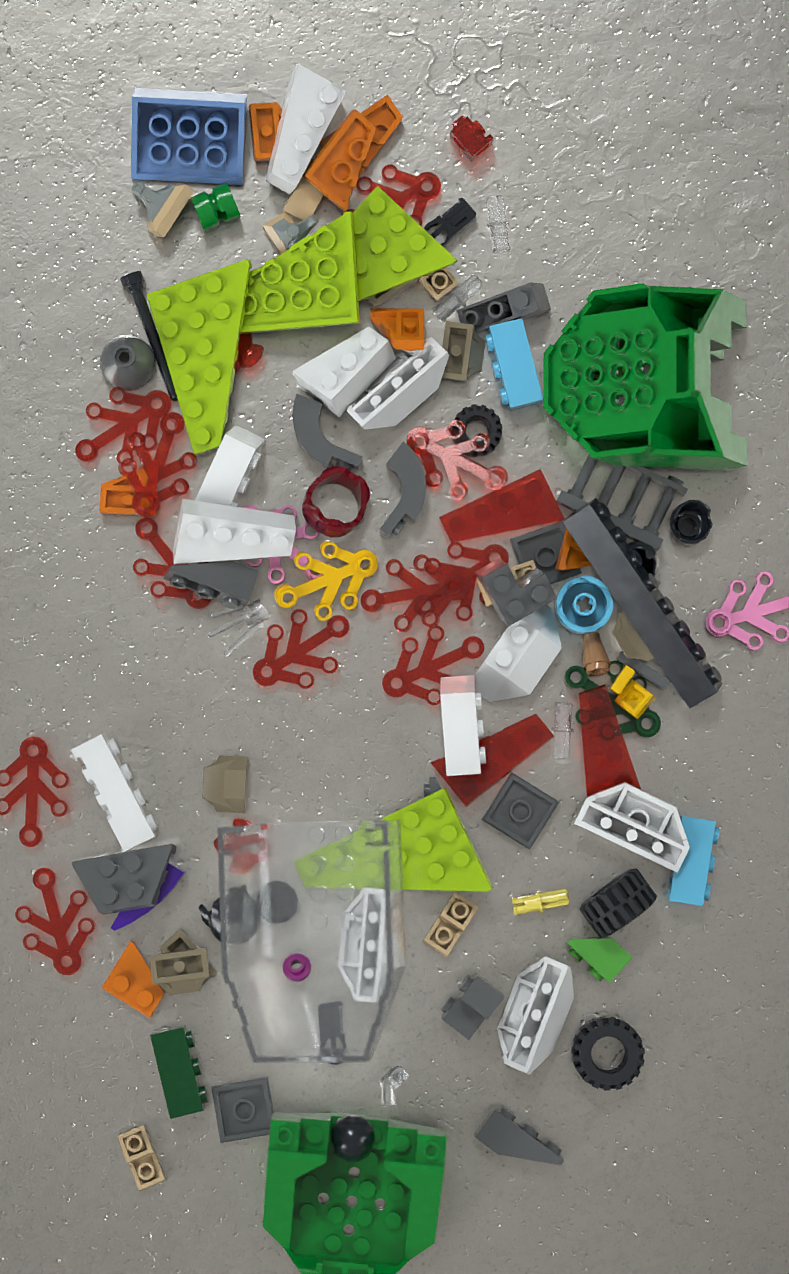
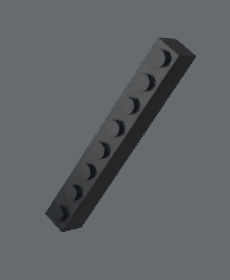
M595 498L568 515L563 524L690 709L716 694L723 684L721 682L722 677L719 671L714 666L711 667L706 660V653L699 643L695 644L689 635L690 629L683 620H679L674 613V606L671 600L661 594L656 578L651 573H647L642 566L641 556L636 550L630 548L626 542L627 537L624 531L619 526H615L610 518L611 514L607 506Z

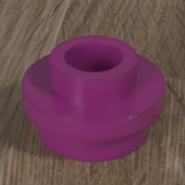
M292 954L283 962V973L291 981H303L311 972L310 960L303 954ZM294 964H301L299 969H292Z

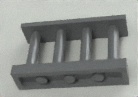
M588 454L572 489H568L567 492L562 490L556 500L557 504L574 512L588 503L582 500L584 497L582 492L598 462L597 459L592 458ZM614 465L598 501L606 506L608 505L625 469L639 475L640 478L623 513H619L618 517L611 514L610 518L615 526H619L624 531L627 538L635 542L647 543L657 552L664 540L658 537L660 534L658 529L675 494L683 497L688 489L683 487L684 482L670 475L667 479L641 466ZM651 481L666 489L648 526H644L641 529L633 525L634 520L632 518Z

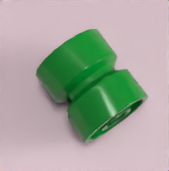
M227 182L213 187L210 194L204 191L190 197L204 231L218 226L219 220L228 222L240 217Z

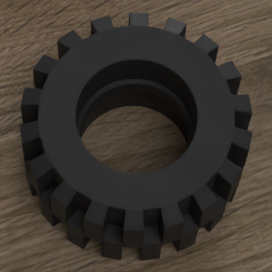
M637 868L629 869L583 902L579 910L598 937L603 938L614 934L640 916L654 904L657 895Z
M602 1016L599 1019L588 1021L589 1023L585 1026L583 1025L579 1029L578 1035H575L573 1039L574 1044L571 1053L577 1072L586 1083L588 1082L592 1087L601 1088L604 1091H610V1089L619 1090L626 1084L630 1085L633 1082V1078L635 1076L638 1077L641 1073L639 1071L641 1066H644L645 1060L643 1056L645 1049L642 1045L641 1037L627 1022L616 1017ZM608 1036L614 1037L622 1043L625 1055L622 1062L616 1068L603 1070L594 1064L591 1051L599 1039Z

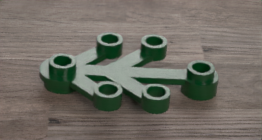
M611 661L609 665L610 668L612 664H617L620 671L623 668V665L618 661ZM572 666L565 672L564 679L569 687L574 689L581 687L608 705L594 709H579L575 714V719L579 724L586 725L591 720L620 714L632 720L618 725L603 724L599 728V735L602 739L611 740L617 735L636 732L639 736L648 738L656 735L660 730V717L656 712L650 710L649 706L637 720L616 704L614 700L618 695L611 694L588 679L587 672L583 667ZM610 670L609 672H607V675L611 677V682L613 683L618 674L614 675L610 672ZM573 672H578L581 676V680L578 683H574L570 679ZM641 676L632 678L634 681L640 679L643 682V688L646 689L647 682L645 678ZM581 711H586L589 714V719L586 722L579 719ZM644 718H648L652 722L649 729H645L641 725ZM606 726L611 727L613 730V734L610 737H605L602 733L603 728Z

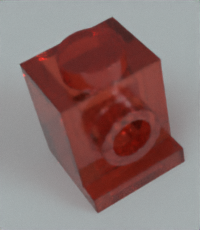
M462 115L452 123L451 127L453 129L450 131V138L471 162L493 145L494 138L491 134L487 137L484 136L486 131L477 120L472 122L468 116L465 118Z

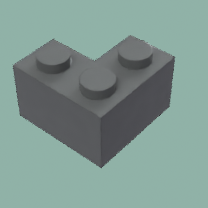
M498 558L475 572L500 620L508 627L558 598L546 575L538 568L515 580L507 563Z
M476 972L473 976L467 974L458 986L461 991L455 999L450 997L441 1008V1011L444 1012L441 1016L442 1020L468 1040L485 1019L488 1020L505 998L500 990Z

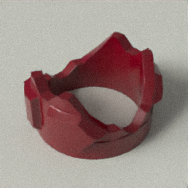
M332 466L325 469L320 477H317L309 486L303 499L302 512L307 524L328 537L347 535L360 524L364 516L366 504L370 499L369 487L360 475H355L348 468ZM331 483L346 487L356 498L358 504L357 517L349 523H343L339 519L324 517L321 510L312 503L311 497L314 490L322 485Z

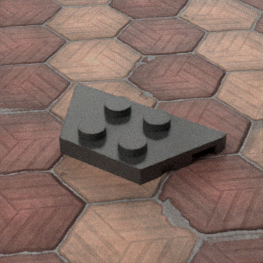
M166 844L73 861L72 866L99 913L105 915L156 906L160 887L165 882L168 874L166 867L171 854L175 855L176 846Z

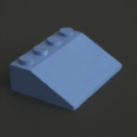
M135 88L132 95L131 179L213 184L227 182L230 185H243L247 94Z

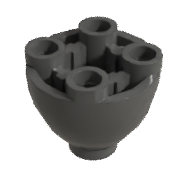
M120 335L111 339L103 348L100 356V369L105 380L113 387L121 390L136 391L152 378L156 359L151 347L142 338L134 335ZM121 353H128L130 355L128 362L123 363L119 360Z

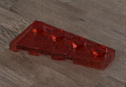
M541 469L440 516L439 520L450 542L456 543L564 521L565 518Z
M606 684L580 692L579 705L587 797L624 782L641 790Z
M534 714L504 728L500 732L479 740V747H485L486 764H481V774L447 776L445 757L439 758L431 762V764L467 808L554 738V735L539 716Z

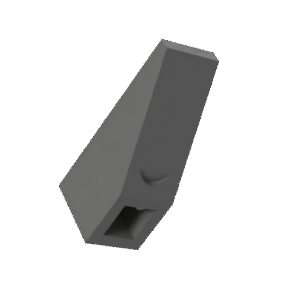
M530 282L458 309L457 312L460 322L473 324L475 332L478 334L488 331L489 326L520 318L523 320L550 311L551 307L544 284Z
M233 561L171 566L167 570L163 579L170 581V584L176 588H188L196 591V594L202 598L219 600L225 607L230 609H242L249 602L259 571Z
M493 1107L474 1133L476 1139L499 1155L562 1165L564 1162L563 1157L560 1155L562 1150L549 1140L544 1144L537 1138L539 1133L526 1123L521 1127L514 1121L516 1116L504 1107L500 1110Z

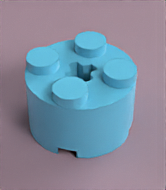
M591 576L576 577L565 583L557 593L558 598L555 599L554 604L555 615L560 624L568 631L576 634H587L597 631L607 623L613 611V600L610 591L601 580ZM585 598L588 600L587 605L591 608L581 612L579 611L580 606L576 602H581Z

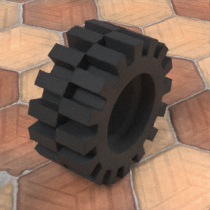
M473 404L470 407L466 406L460 413L458 412L452 424V439L456 447L462 450L464 454L472 455V457L485 456L487 453L495 450L502 436L503 428L500 417L494 413L493 409H488L482 404L481 406ZM480 420L486 424L488 434L485 439L473 441L467 436L466 427L471 421Z

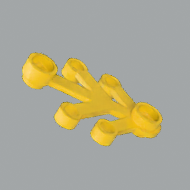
M330 540L322 542L320 553L325 558L332 559L336 557L348 563L339 568L311 558L304 551L298 552L294 556V564L299 569H310L323 575L295 587L289 584L279 585L274 591L275 601L283 608H290L296 604L298 598L326 586L320 603L314 607V614L319 620H328L332 616L331 605L342 579L352 575L347 591L340 595L339 601L345 609L351 610L355 608L358 604L356 595L363 579L373 575L378 567V559L370 550L361 549L352 553L337 547ZM332 545V553L325 554V547ZM302 556H306L308 559L305 565H299L298 563L299 558ZM367 559L369 565L364 569L361 568V561ZM285 593L292 594V598L288 602L283 601ZM347 596H352V603L346 605L344 603L345 598ZM327 607V613L324 616H320L319 609Z

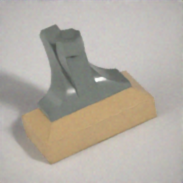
M138 180L132 187V193L147 208V230L159 237L166 236L194 192L192 188L181 183L168 185L159 190H151Z
M284 211L262 226L279 253L282 254L290 249V246L305 238L318 223L315 215H311L303 221L294 223L289 214Z

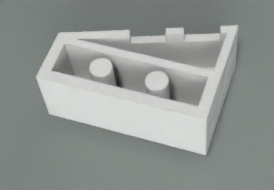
M367 327L293 370L292 373L301 390L340 417L348 409V406L354 403L396 357L389 340L372 328Z
M237 425L230 429L224 435L195 501L238 507L239 504L235 501L239 493L243 494L250 481L247 477L251 469H255L261 457L260 451L266 439Z
M474 675L441 677L440 698L447 776L481 774V764H486L485 747H479V737H484L483 720H477V710H482L481 692L476 693L475 677Z

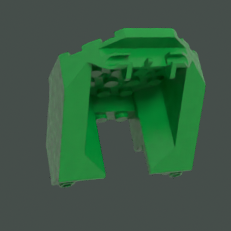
M644 283L593 290L586 299L588 301L578 314L575 313L561 330L563 334L554 345L550 344L544 352L543 408L561 424V427L574 440L578 441L586 449V452L592 458L611 465L725 470V468L747 466V438L732 432V404L711 396L710 358L724 360V349H731V330L747 328L746 300L724 289L649 286ZM624 339L625 345L622 349H619L618 344ZM650 364V371L645 374L643 369L645 365ZM624 367L625 373L622 377H619L618 372ZM596 371H600V376L595 381L593 375ZM624 395L625 401L623 405H619L618 400L620 396Z
M341 1112L273 1113L267 1153L262 1227L285 1249L301 1274H397L408 1261L435 1243L447 1144L446 1130L389 1119V1117L361 1115L373 1127L375 1134L374 1147L365 1159L359 1162H347L335 1154L331 1132L339 1118L345 1115L361 1114ZM352 1167H357L360 1170V1175L356 1178L349 1175V1170ZM326 1193L329 1196L328 1202L320 1203L318 1201L319 1194ZM355 1196L357 1204L349 1206L346 1203L347 1197ZM379 1198L383 1199L386 1203L383 1209H378L374 1205L375 1201ZM347 1224L352 1225L355 1229L351 1235H347L343 1231L344 1226Z

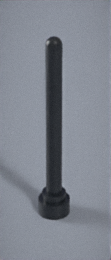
M135 271L120 278L124 289H127L128 294H132L169 397L172 401H178L162 344L142 291L144 289L143 283L145 282L142 272Z

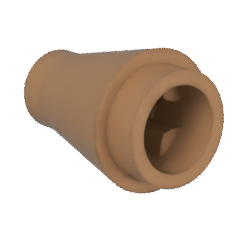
M598 632L585 634L583 636V668L588 676L606 674L609 672L611 662L600 639V634Z

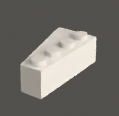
M299 63L295 65L290 73L282 115L278 124L277 136L265 181L289 195L297 187L346 93V90Z
M182 499L173 546V563L185 564L291 556L296 534L294 515Z
M101 734L71 749L75 759L80 757L83 763L81 765L82 772L90 785H94L96 789L94 791L95 797L103 811L106 810L108 814L106 816L123 851H129L156 837L155 830L159 829L152 814L146 815L142 805L146 804V801L139 788L134 790L130 782L133 779V775L126 763L121 764L117 756L121 751L115 739H109L107 735Z

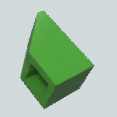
M611 937L569 938L566 941L570 946L567 951L579 963L584 959L590 964L591 967L588 971L599 982L605 979L610 983L632 959Z

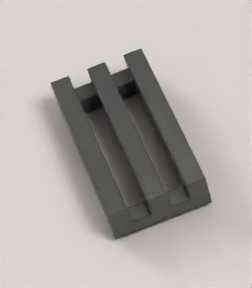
M623 651L617 657L618 662L624 666H629L635 670L636 674L661 690L666 689L671 682L638 659L627 658Z

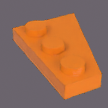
M388 94L361 112L376 127V131L366 159L363 160L358 178L403 120V116ZM335 131L320 141L319 145L321 148L325 146Z
M352 109L302 175L344 212L348 209L351 192L357 184L360 167L363 160L366 159L376 131V127L356 109Z

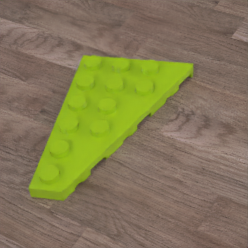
M378 186L353 212L358 301L369 299L386 290L405 285L422 276L425 277L433 274V272L450 265L453 266L458 262L452 254Z
M344 212L342 216L328 225L325 224L314 234L306 236L276 258H271L260 268L249 272L247 285L249 289L244 304L245 314L240 334L360 323L352 212Z
M249 259L147 294L195 455L219 448L225 435L224 429L229 414L227 413L230 393H232L235 377L234 367L238 358V341L245 314L244 304L249 289L247 288L250 268H252V263Z
M446 788L294 861L305 887L358 889L370 887L400 890L482 892L494 889Z

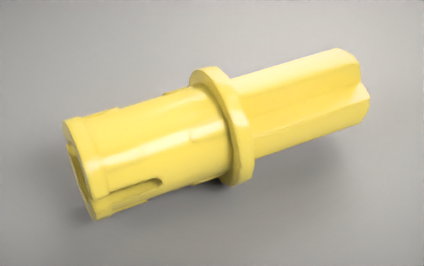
M566 889L544 893L537 891V894L513 897L512 903L515 906L513 907L515 916L534 911L544 913L543 910L567 906L569 905L568 892Z

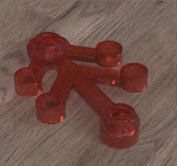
M391 164L383 167L382 179L387 183L398 181L411 188L401 192L372 182L367 176L358 179L356 188L360 194L367 195L378 186L403 210L406 202L417 198L413 213L410 216L418 220L421 227L422 216L428 200L436 198L441 190L440 179L434 173L423 172L418 176H414L398 170ZM391 169L395 172V176L387 178L384 174L385 171ZM367 181L370 184L369 189L362 190L359 186L360 183ZM428 182L432 185V189L424 191L422 185ZM348 209L346 212L353 213L355 209Z
M120 387L113 388L109 393V398L115 405L128 403L142 407L133 414L102 408L100 404L95 402L90 403L86 407V415L91 420L104 419L118 423L93 440H81L75 448L77 457L85 463L93 462L98 457L99 449L125 433L122 450L118 452L116 458L121 466H131L134 462L133 449L138 425L146 418H148L147 431L141 437L140 445L147 452L154 451L158 445L156 436L160 418L165 417L171 410V400L163 391L154 390L146 396L125 392ZM117 391L123 393V398L120 401L113 399V395ZM155 399L162 401V406L159 409L152 407V402ZM92 407H98L100 409V412L97 416L90 415V409ZM147 438L154 440V445L150 448L144 446V441ZM83 446H91L92 450L89 455L82 454L81 449ZM128 453L131 458L128 463L121 462L120 457L122 454Z
M170 412L161 419L160 428L163 433L154 460L145 445L146 439L142 433L134 432L127 438L128 447L136 451L148 476L145 487L136 472L137 464L133 459L126 458L122 460L118 465V470L120 474L127 477L135 493L132 498V508L141 517L154 515L159 510L160 502L173 496H182L189 490L188 482L183 478H178L169 487L156 492L160 480L183 469L191 470L197 465V457L192 452H186L178 460L165 465L174 436L182 432L185 426V421L179 413ZM167 421H172L175 424L174 430H170L167 427ZM134 436L140 439L139 446L133 444L132 438ZM186 456L191 458V466L184 463ZM125 462L131 464V472L124 470L123 465ZM177 482L183 485V492L177 491L175 487ZM143 498L149 501L148 508H144L141 505Z
M454 420L448 426L433 431L421 426L413 428L407 435V445L415 454H419L426 470L425 480L427 486L434 488L443 481V474L436 468L432 454L440 457L451 484L449 494L454 500H461L468 493V487L462 482L457 466L483 479L485 485L491 490H499L507 483L508 473L503 467L493 466L488 469L461 455L473 450L477 452L484 451L490 444V439L486 434L478 433L472 439L445 447L436 441L447 437L452 439L461 437L465 432V426L461 421ZM452 425L459 428V434L452 432ZM416 437L423 439V446L416 443ZM477 438L483 439L485 443L483 447L477 444ZM430 474L436 475L438 482L431 481ZM491 475L498 478L499 482L497 484L490 480ZM455 487H460L463 494L458 495L455 492Z
M145 517L136 523L135 531L137 536L143 541H149L167 563V565L148 563L145 559H138L133 564V570L137 576H164L171 566L188 565V563H173V552L158 535V526L153 519ZM143 524H150L152 526L151 532L143 533L141 531ZM139 563L147 565L145 572L140 573L136 570ZM155 581L150 588L152 596L157 599L163 597L185 599L188 605L195 609H203L212 601V599L205 598L197 600L193 597V590L166 586L162 581ZM156 585L164 587V592L161 595L154 593Z
M459 542L451 543L447 548V554L450 558L459 559L464 557L480 561L471 568L441 563L436 558L427 559L424 563V570L427 574L436 575L438 573L456 578L431 595L423 594L418 596L414 601L415 613L420 617L431 616L435 612L438 603L463 587L460 606L456 609V617L462 622L470 620L473 615L471 604L477 578L475 572L491 563L489 556L492 553H497L500 559L508 564L509 555L506 549L498 544H492L484 550L463 547ZM452 546L460 547L461 553L458 556L451 554L450 549ZM431 561L436 562L438 565V569L434 572L427 569V564ZM480 592L479 601L481 604L486 606L485 602L482 599V593ZM423 600H427L431 605L427 611L420 609L419 604ZM461 608H467L469 610V616L467 618H461L459 616V610Z
M420 554L414 558V568L419 572H427L439 582L438 584L427 585L406 570L402 562L397 559H391L386 564L387 573L393 577L400 578L412 588L385 593L369 589L362 594L361 605L365 610L375 613L380 611L384 604L413 600L404 614L397 616L394 620V626L398 631L407 632L411 629L412 621L428 599L432 596L441 595L432 610L425 611L421 618L425 626L433 628L439 624L440 616L451 601H458L466 596L469 590L467 579L462 574L456 572L446 574L433 565L429 557ZM425 558L427 560L426 567L419 568L418 561ZM394 563L399 564V571L396 573H392L390 570L391 565ZM456 581L459 584V588L453 592L449 589V585L451 582ZM371 595L376 597L374 605L367 604V598ZM429 614L435 615V621L432 624L426 622V617ZM405 618L408 621V625L406 628L401 629L398 623L401 619Z
M302 609L294 610L291 614L292 627L286 653L276 659L278 642L283 638L284 630L277 624L269 626L267 629L269 639L265 657L254 665V679L263 686L274 685L279 680L298 684L303 689L311 688L314 684V677L311 673L302 672L297 674L282 669L291 663L322 669L327 674L336 672L338 662L335 658H320L307 655V653L332 637L342 638L346 636L350 628L348 620L344 616L335 615L329 619L326 628L299 644L303 625L307 623L308 616ZM296 613L304 614L305 619L302 623L294 621ZM341 621L344 625L343 630L335 631L333 629L334 622ZM273 628L280 629L281 635L278 638L271 637L270 631ZM327 660H332L335 663V668L331 671L324 668V663ZM266 666L272 669V674L269 677H264L261 673L262 669ZM304 675L311 677V683L308 686H304L300 682L301 677Z
M438 625L431 626L427 631L428 639L418 667L407 672L411 656L419 648L418 641L415 638L408 637L402 642V653L396 669L388 671L383 677V689L392 697H401L408 693L425 699L430 705H438L441 703L440 690L435 688L428 690L411 682L423 677L440 684L441 677H453L437 670L465 657L471 659L480 657L484 652L483 641L476 636L467 637L462 642L461 647L432 660L438 642L444 637V630ZM434 628L441 631V636L438 639H433L430 635L431 630ZM406 641H414L416 646L413 651L405 649ZM471 642L478 644V651L475 653H471L468 650V645ZM394 678H400L402 681V685L398 689L391 686V681ZM433 691L439 694L437 702L429 700V694Z
M39 737L25 739L20 745V756L5 770H0V775L7 773L9 776L7 783L3 784L0 782V786L6 787L13 782V776L27 765V777L5 798H0V802L5 801L8 804V809L5 812L0 811V815H6L10 813L12 806L26 794L25 826L19 832V839L27 847L37 846L43 839V832L37 826L38 794L49 804L53 815L62 817L69 810L68 804L64 800H60L39 778L40 765L52 777V784L56 788H65L70 781L68 774L60 771L47 757V744ZM32 745L38 747V754L36 756H31L28 752L29 747ZM60 774L66 778L63 785L56 783V777ZM57 803H62L65 807L64 812L61 814L55 811ZM29 830L35 833L33 841H28L25 837L26 832Z
M40 868L33 875V883L36 888L42 891L50 921L34 913L29 906L19 907L15 912V917L19 922H28L53 936L57 948L41 941L40 936L36 933L27 934L23 939V945L27 950H36L53 959L54 968L58 973L72 975L81 966L82 959L79 951L87 936L95 930V921L90 917L82 918L78 922L79 931L70 945L66 933L80 908L87 903L88 896L83 890L74 891L70 896V904L61 918L53 886L57 881L56 874L50 868ZM41 874H47L49 877V882L45 885L39 881ZM77 893H81L84 896V901L81 904H77L74 901V896ZM22 909L29 911V917L26 920L19 916ZM87 920L92 924L90 931L82 929L83 921ZM30 936L35 937L37 940L35 947H30L27 944V939ZM64 956H69L72 959V964L68 967L62 964Z

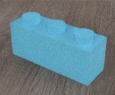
M520 318L489 326V334L485 335L488 351H494L496 361L492 362L495 378H501L503 388L499 389L502 405H508L509 411L542 403L543 396L523 319Z
M680 816L690 849L678 873L671 870L666 900L703 906L704 900L708 901L710 896L711 884L707 883L708 872L712 873L714 869L715 856L711 855L712 844L717 845L719 828L715 827L716 821Z

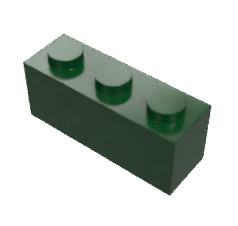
M186 1025L152 1033L150 1035L170 1119L204 1111V1103H208L209 1100L206 1087H200L198 1075H202L199 1059H193L191 1048L195 1047L192 1030L187 1031Z

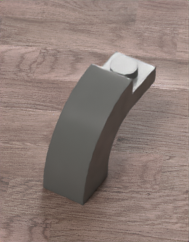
M296 394L292 413L293 425L297 439L304 452L315 463L326 469L330 467L332 460L337 461L336 466L348 468L350 472L352 468L359 470L363 460L362 456L330 443L323 436L319 427L323 404Z
M404 441L386 463V467L398 477L402 488V495L398 505L379 529V532L387 538L392 533L396 536L407 523L403 520L405 516L413 522L416 521L425 499L426 480L422 464L415 452Z

